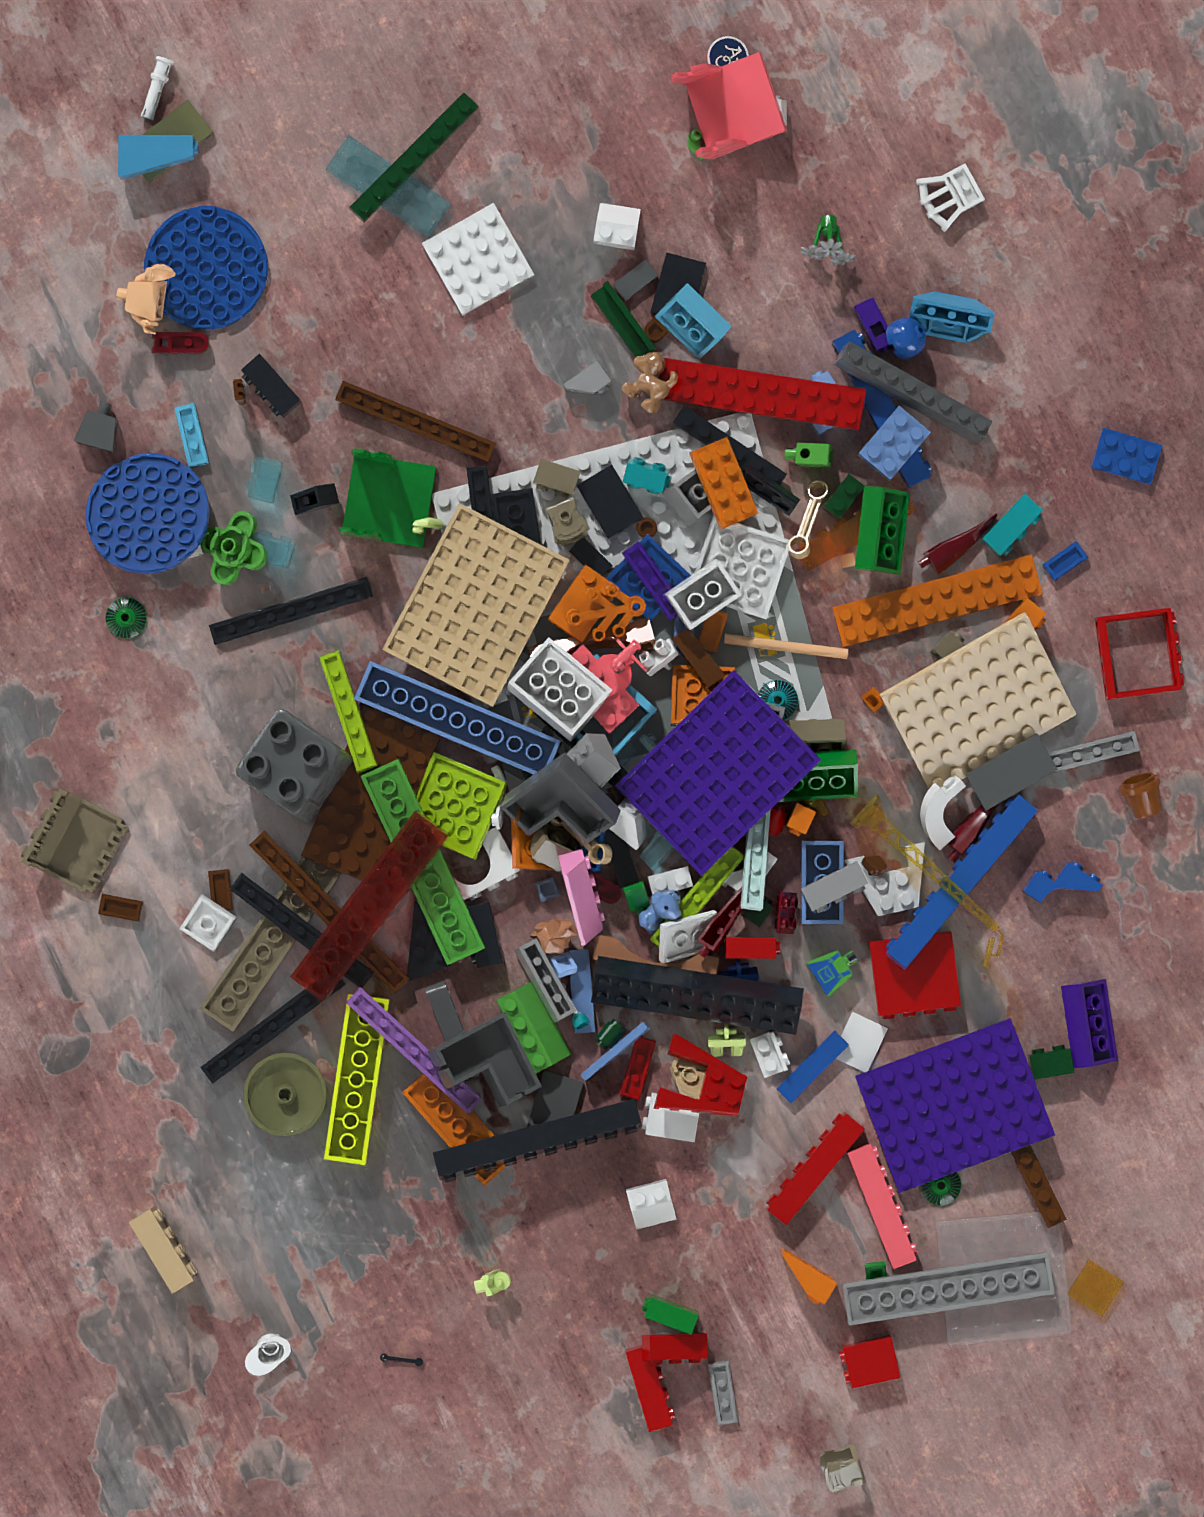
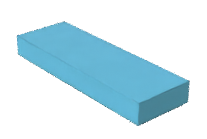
M195 403L175 407L188 467L193 468L209 464Z

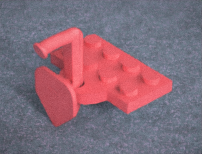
M617 639V643L624 649L619 655L607 654L596 659L584 645L580 646L571 655L612 689L610 695L593 715L609 734L640 706L626 691L631 684L633 675L630 666L634 662L645 672L647 671L644 665L633 655L634 652L641 649V645L635 639L627 647Z

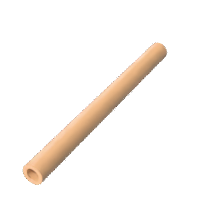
M725 634L724 644L841 659H847L848 649L732 634Z

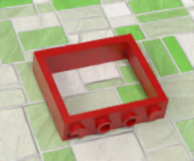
M1171 608L1094 618L1105 700L1182 690L1184 675L1179 671L1182 659L1181 654L1177 653L1176 645L1179 644L1178 633L1174 632L1173 624H1176V617L1174 612H1171ZM1163 616L1172 685L1115 692L1106 623Z

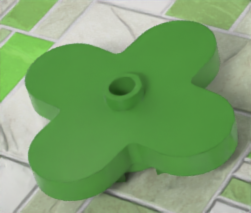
M245 511L235 513L231 517L228 526H226L227 528L221 529L215 526L207 528L201 542L202 549L214 557L211 576L215 582L227 586L234 583L242 567L250 570H259L266 564L268 559L266 547L253 540L257 530V520L252 514Z

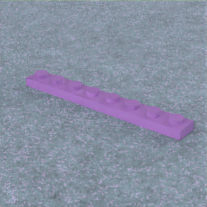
M361 987L347 1000L346 1003L467 1114L482 1100L464 1082L450 1088H445L438 1074V1071L441 1069L440 1067L435 1068L427 1052L428 1049Z

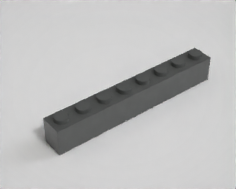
M850 341L842 347L834 363L838 368L975 444L985 439L993 422Z

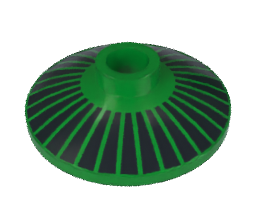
M119 598L113 601L106 611V625L111 633L117 637L124 639L133 638L139 635L145 628L147 622L145 608L139 601L133 598ZM123 614L129 615V619L127 621L122 620Z
M955 1172L920 1185V1190L928 1202L939 1206L947 1205L958 1197L961 1190V1179L958 1173ZM941 1181L945 1183L943 1189L937 1187V1184Z

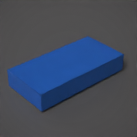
M1075 541L1042 565L1052 580L1056 581L1086 560L1088 556L1079 543Z

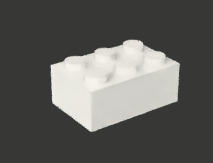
M715 559L664 595L686 628L691 630L742 594L720 561Z

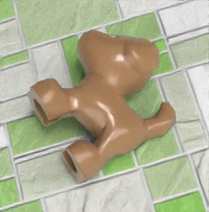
M650 352L643 356H637L634 359V366L641 375L636 383L627 382L622 386L621 390L628 396H634L635 398L642 392L651 395L650 399H645L641 406L648 412L656 414L662 400L668 395L670 388L676 384L678 375L672 371L668 381L665 382L659 379L657 376L664 371L666 363L659 353Z

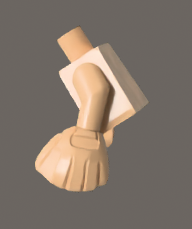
M156 264L146 268L145 273L136 276L134 281L128 282L127 289L118 288L116 294L117 300L126 301L125 311L130 312L131 317L148 334H156L154 326H158L159 323L152 321H160L163 318L167 281L163 280L175 277L176 275L172 268L164 264Z

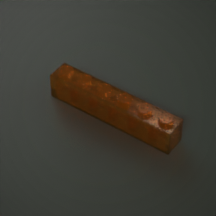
M910 498L907 517L916 512ZM861 509L851 514L852 519L848 521L842 519L833 524L834 529L828 532L824 529L815 534L817 538L809 542L811 548L809 555L800 559L806 572L815 569L858 544ZM803 542L797 544L798 549L795 552L803 551L806 548V544Z

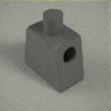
M100 401L97 413L87 411L74 441L82 445L114 453L118 420L109 416L112 405Z

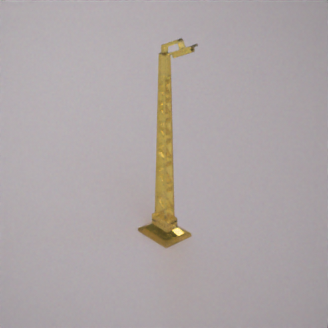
M876 794L853 819L851 825L855 829L866 825L872 832L876 831L994 933L997 931L1001 935L997 955L992 954L995 937L988 941L983 967H986V970H988L991 956L1000 957L1004 940V933L999 929L1000 926L885 818L886 815L879 809L882 801L878 794ZM884 821L892 829L880 831L876 827ZM897 833L896 844L886 835ZM900 837L911 847H900ZM905 851H915L916 861ZM919 855L928 863L919 864ZM933 867V875L924 868ZM936 871L944 878L936 879ZM941 882H948V888ZM952 886H953L958 892H952ZM956 895H961V896H963V901H962L960 898H958Z

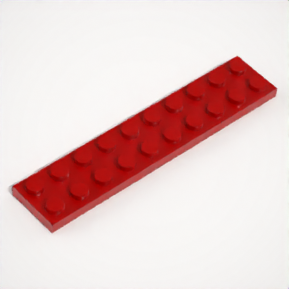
M664 358L666 366L659 379L665 382L668 381L672 371L678 375L676 384L670 388L668 395L663 399L665 401L860 431L867 391L864 388Z

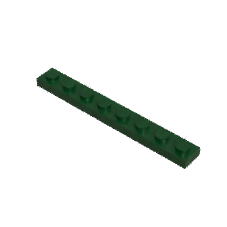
M463 92L349 209L365 223L479 106Z

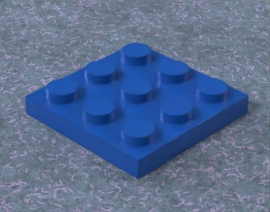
M648 534L640 541L672 588L692 576ZM625 558L606 577L608 581L619 587V590L627 596H639L645 601L646 608L642 615L645 618H649L650 622L661 611ZM638 603L633 604L636 609L639 608Z

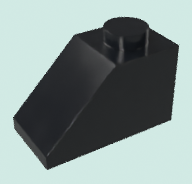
M335 483L314 486L290 495L295 515L339 504Z

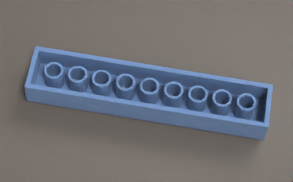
M372 661L368 664L354 698L359 702L531 774H535L555 760L563 743L561 740Z

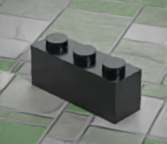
M260 353L241 369L244 373L241 377L249 386L253 383L258 389L255 393L262 401L268 400L271 404L269 409L276 417L278 415H281L283 418L286 417L302 402Z
M490 902L467 906L486 947L471 954L472 964H477V968L502 963Z

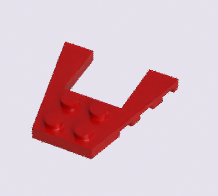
M674 1033L671 1037L667 1054L706 1067L699 1098L695 1099L660 1087L653 1109L667 1108L670 1111L690 1110L694 1113L702 1111L717 1115L737 1116L747 1076Z

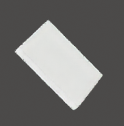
M711 910L660 924L659 961L667 963L698 954L703 944L697 940L707 925L717 915V912Z

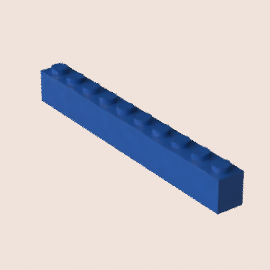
M1018 795L1016 798L1011 797L1005 804L1007 809L1003 814L998 812L991 821L993 826L989 830L985 828L978 836L981 840L976 846L973 843L965 852L967 854L966 858L963 861L959 859L952 867L954 872L951 876L945 875L939 883L940 889L937 892L932 891L925 899L928 903L924 908L919 906L913 913L914 920L910 924L906 922L899 930L901 935L898 939L892 938L887 944L886 948L888 950L885 955L903 970L911 964L1036 815L1038 810L1023 797Z

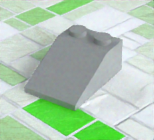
M696 469L663 493L687 526L712 509Z

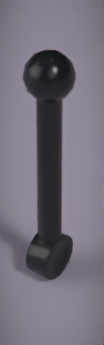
M385 1353L380 1355V1360L383 1362L391 1360L415 1363L416 1366L423 1364L421 1358L393 1357Z

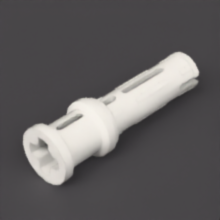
M156 56L157 63L154 73L150 75L152 82L141 117L149 120H154L162 89L169 80L168 73L171 65L174 64V61L160 56Z

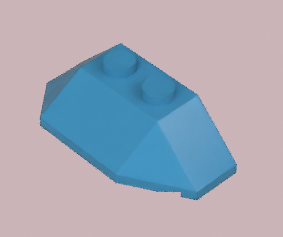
M934 291L913 296L909 317L919 322L925 328L926 335L967 343L991 332L995 312L976 299Z

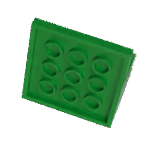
M352 449L351 454L354 459L343 527H339L340 534L342 536L424 548L427 528L424 527L422 534L413 533L414 525L412 524L415 520L429 517L436 466L395 460L393 455L383 452L371 453L365 449Z

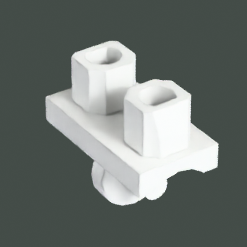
M660 638L654 644L655 650L651 653L644 651L639 655V659L647 669L646 673L650 677L663 667L667 670L673 667L671 661L679 654L674 647V642L670 638L666 641Z

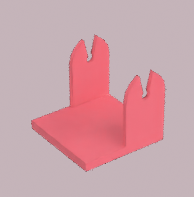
M761 52L722 67L704 63L691 66L690 72H676L670 76L671 82L686 85L706 147H701L695 151L696 157L713 160L787 131Z

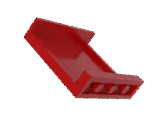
M951 931L936 933L905 970L885 955L888 950L886 946L892 939L868 941L878 1011L877 1016H882V1019L895 1018L894 1014L903 1013V1017L915 1016L917 1011H923L924 1014L936 1013V1009L944 1008V1012L956 1011V1007L961 1006Z

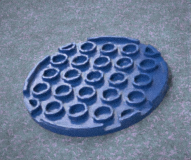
M198 206L184 209L169 217L153 234L144 258V273L146 268L156 264L167 265L176 273L175 277L163 280L167 281L163 313L183 326L200 330L223 328L245 317L260 300L268 277L267 254L255 229L238 214L216 206Z
M137 454L109 467L98 482L94 484L86 505V526L95 548L112 565L131 573H159L178 566L188 559L199 547L209 524V500L198 476L191 468L179 460L163 454Z

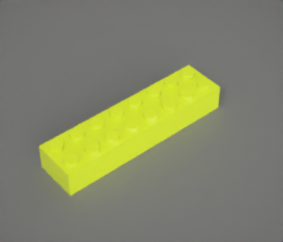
M352 993L348 994L347 1000L353 995ZM372 997L382 1008L389 1012L390 999ZM346 1004L324 1159L366 1165L385 1038L348 1004Z

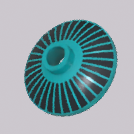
M772 680L764 684L758 692V695L765 702L776 704L774 702L776 696L781 697L782 702L776 705L786 707L783 720L788 719L796 711L798 695L794 687L788 682Z

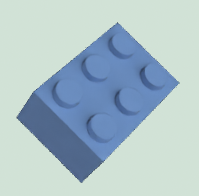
M898 406L857 456L889 482L931 432L902 407Z

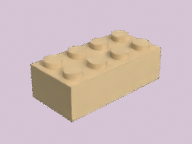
M153 1206L132 1219L129 1224L173 1294L197 1278L196 1273L198 1270L192 1261L188 1262L185 1257L187 1252L183 1245L177 1244L174 1239L176 1234L172 1227L166 1226L163 1221L166 1218L161 1209H156Z

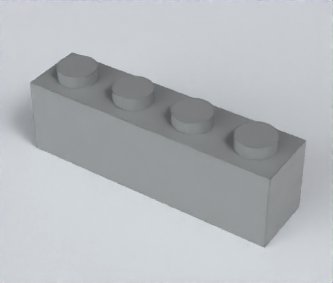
M537 938L514 950L553 1023L576 1012Z

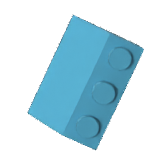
M688 283L655 316L698 359L720 341L732 327Z

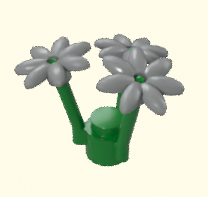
M833 215L822 216L820 224L817 225L813 245L809 246L808 249L801 247V254L808 256L809 259L814 257L817 260H822V258H826L830 254L832 258H836L829 260L833 266L839 264L844 266L846 262L851 263L856 258V255L846 254L843 251L837 218ZM821 233L824 236H828V241H820L822 247H818ZM834 234H835V236H836V241H837V243H835V244H834V240H833V238H832V236H833Z

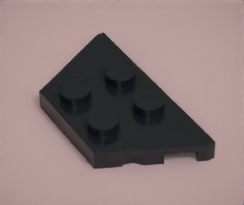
M417 901L414 902L407 976L410 978L408 981L450 966V964H446Z

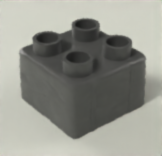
M279 709L272 715L238 764L236 775L290 814L309 823L332 792L341 776L344 775L353 758L348 752L295 715L284 709Z

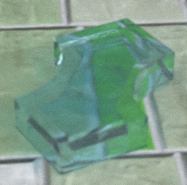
M627 717L611 732L613 738L612 749L630 731L634 723L631 718ZM631 741L616 756L618 763L623 767L637 752Z

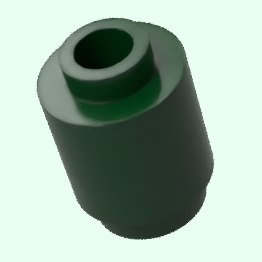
M612 1019L611 1022L608 1021L596 1037L599 1039L597 1043L605 1050L608 1047L611 1049L623 1037V1032L626 1028L615 1019Z

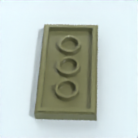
M186 100L143 135H193L195 141H198V144H200L214 132L190 101ZM170 167L143 174V177L150 183Z

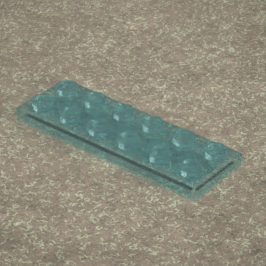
M348 135L326 167V171L363 194L392 163ZM410 177L381 207L429 238L451 206V203L413 177Z

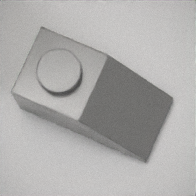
M596 361L564 383L563 387L568 391L590 395L599 393L601 395L610 389L608 385L611 384V380Z

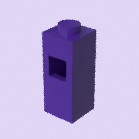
M872 297L854 306L853 309L875 353L878 351L885 353L892 349V344H888L886 337L888 326L874 298Z

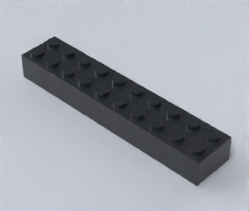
M598 956L591 1003L796 1035L802 1009L804 988Z
M632 1099L433 1152L439 1180H444L445 1183L457 1180L456 1176L464 1175L466 1178L477 1175L476 1171L484 1169L485 1172L496 1170L497 1166L505 1164V1167L517 1164V1160L525 1158V1161L537 1159L539 1154L545 1153V1156L556 1154L558 1149L565 1148V1151L577 1148V1145L585 1142V1145L597 1143L599 1138L605 1137L606 1140L618 1137V1133L632 1134L638 1132V1128L641 1127V1119L636 1101Z

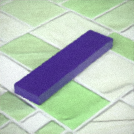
M637 541L621 554L670 621L678 615L664 595L672 587L641 543Z

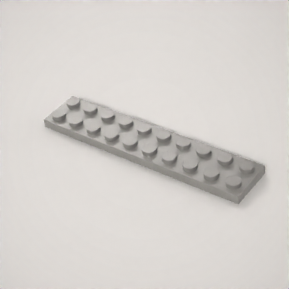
M1048 1252L842 1283L848 1325L1055 1294Z

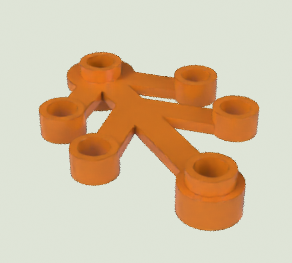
M609 584L606 587V593L610 597L618 598L624 604L614 605L601 596L595 588H588L585 593L587 599L597 602L604 608L580 612L578 609H570L567 611L565 619L569 625L579 626L582 621L604 617L600 625L592 631V637L596 641H602L605 638V631L617 614L625 613L620 622L612 627V633L616 637H622L625 634V627L633 616L643 614L646 604L641 597H629L621 592L615 584ZM611 587L616 588V591L613 594L609 593V589ZM591 591L596 593L593 598L589 597ZM635 603L639 604V608L637 610H633L632 608L633 604ZM574 615L579 617L576 622L572 621ZM618 627H621V628H622L621 633L616 634V633H615V630H616ZM601 631V637L596 638V632Z

